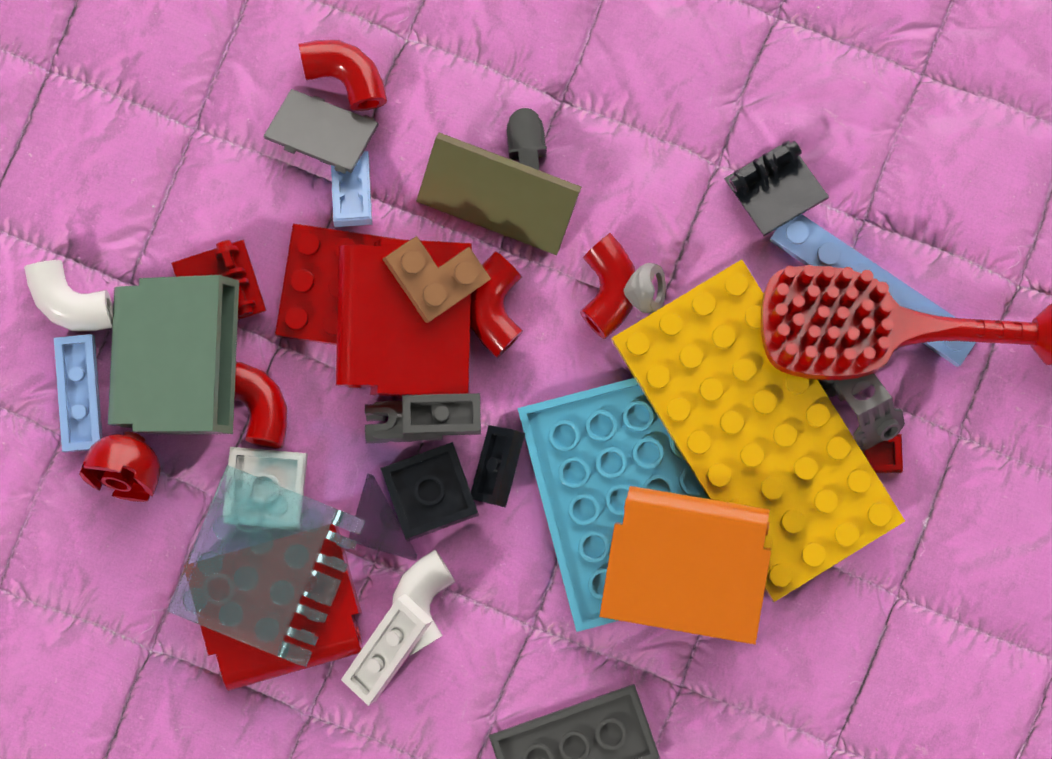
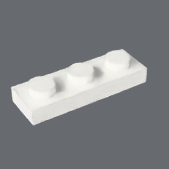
M406 594L397 598L341 680L369 706L379 698L433 619Z

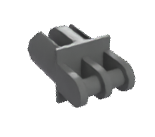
M521 108L510 116L507 124L506 133L509 159H518L519 163L539 170L538 157H546L547 153L543 123L535 111L529 108Z

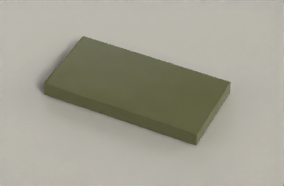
M439 132L433 144L416 202L557 255L582 187Z

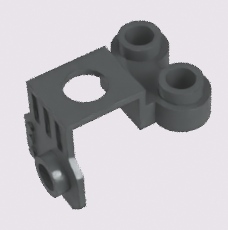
M875 374L847 380L817 379L828 397L837 396L840 402L846 400L857 415L859 427L853 435L861 450H867L882 441L894 438L904 427L905 422L902 410L894 408L891 395ZM870 386L875 388L874 395L867 400H858L853 396Z

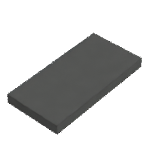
M635 684L489 734L496 759H660Z

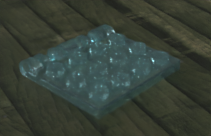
M227 465L167 612L307 667L312 651L284 641L285 636L288 635L314 646L318 637L310 631L290 626L295 612L307 616L312 621L325 622L328 614L299 603L303 595L325 605H332L341 580L314 570V565L317 561L345 572L348 564L344 563V560L320 553L325 538L336 542L340 547L354 550L357 541L330 531V526L333 524L360 535L366 521Z

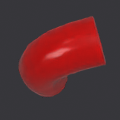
M314 40L298 44L306 81L323 77L339 79L347 90L349 105L354 111L372 110L386 104V92L375 63L358 47L340 40Z
M611 233L602 238L583 256V259L599 277L600 288L595 298L580 310V314L590 328L603 339L612 334L633 309V305L625 296L624 288L631 275L635 272V266L623 246Z
M495 251L482 264L491 279L471 293L470 327L482 344L498 358L523 332L507 315L504 308V300L507 293L522 276L508 260Z
M236 361L234 399L242 402L249 412V424L245 440L266 448H282L287 430V405L279 386L264 371Z

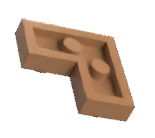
M417 236L383 258V261L426 323L491 279L470 247L438 268Z

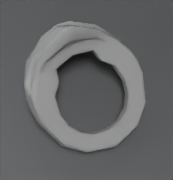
M646 263L640 266L631 275L624 288L625 296L630 303L643 313H653L663 306L666 282L662 267L654 263ZM656 275L658 282V293L656 300L654 301L653 297L655 289L652 280Z

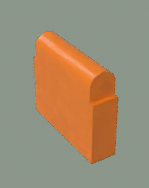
M630 486L625 500L623 523L617 522L614 524L599 617L756 645L771 555V548L764 547L765 536H768L770 524L768 522L770 509Z

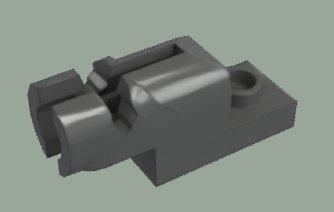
M480 393L402 395L403 401L365 404L366 421H385L388 417L386 423L365 425L366 443L443 440L444 435H481Z

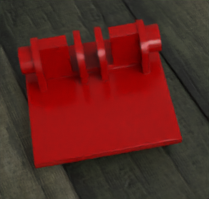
M244 239L231 243V240H225L217 243V248L171 263L176 277L221 275L239 280L238 320L267 311Z

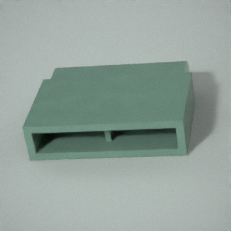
M221 275L139 278V286L114 287L108 425L132 428V432L147 434H233L239 280Z

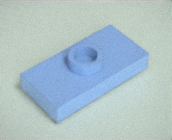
M364 151L352 173L348 171L345 174L338 172L334 169L335 166L331 165L334 227L372 225L370 161L368 151Z

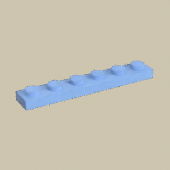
M802 214L777 228L769 240L804 265L832 266L837 268L851 267L854 271L860 273L864 270H870L873 273V278L880 282H886L889 285L888 291L900 306L927 314L956 318ZM935 341L922 344L956 367H959L976 342Z

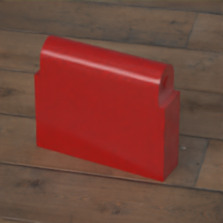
M381 238L374 243V246H339L336 386L348 388L371 387L370 395L382 396L469 394L471 293L426 323L383 261L384 257L409 240ZM420 240L438 268L466 248L470 247L472 250V243Z
M336 523L184 565L208 656L216 654L222 679L228 691L356 655L363 648L361 633L355 619V614L362 613L338 524Z

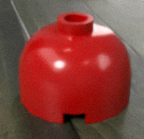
M125 431L123 435L112 434L95 442L85 456L79 475L83 481L99 491L102 484L115 489L112 493L113 497L133 502H145L149 500L150 495L152 497L154 495L161 469L157 455L145 443V438L137 433Z

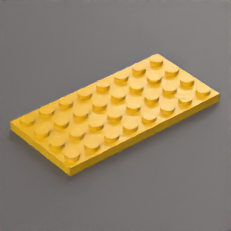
M741 259L611 338V341L707 497L712 500L770 509L768 536H765L764 543L765 548H771L765 591L771 601L775 602L904 523L905 519L819 381L781 372L768 360L761 336V304L764 293Z

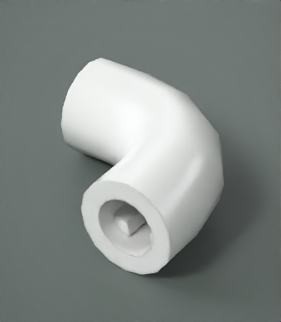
M62 260L43 261L24 266L27 284L35 305L52 323L71 331H97L112 328L113 304L107 290L88 294H80L73 291L66 282Z
M436 550L420 558L402 575L393 594L392 605L397 598L406 594L432 618L430 604L433 597L455 583L449 569ZM432 621L409 656L443 636L434 621Z

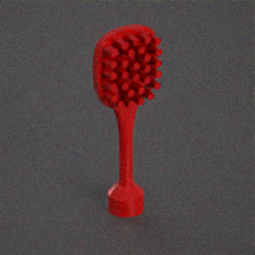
M789 265L785 269L776 272L768 281L762 298L761 336L766 356L776 369L793 376L820 380L860 378L874 374L888 363L892 353L899 347L935 341L1030 345L1045 365H1052V304H1049L1032 322L937 316L900 306L888 291L889 285L886 282H880L873 278V273L870 270H864L860 273L854 271L851 267L837 268L813 265L797 267Z

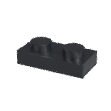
M488 425L471 489L473 500L506 508L525 433Z

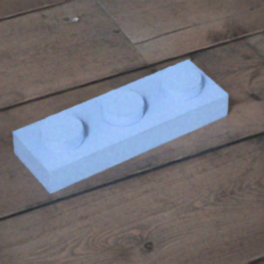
M87 334L54 338L62 452L87 451L95 442L103 438L95 336Z

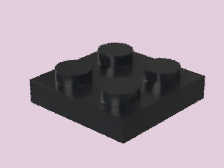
M453 442L381 468L407 542L479 516Z

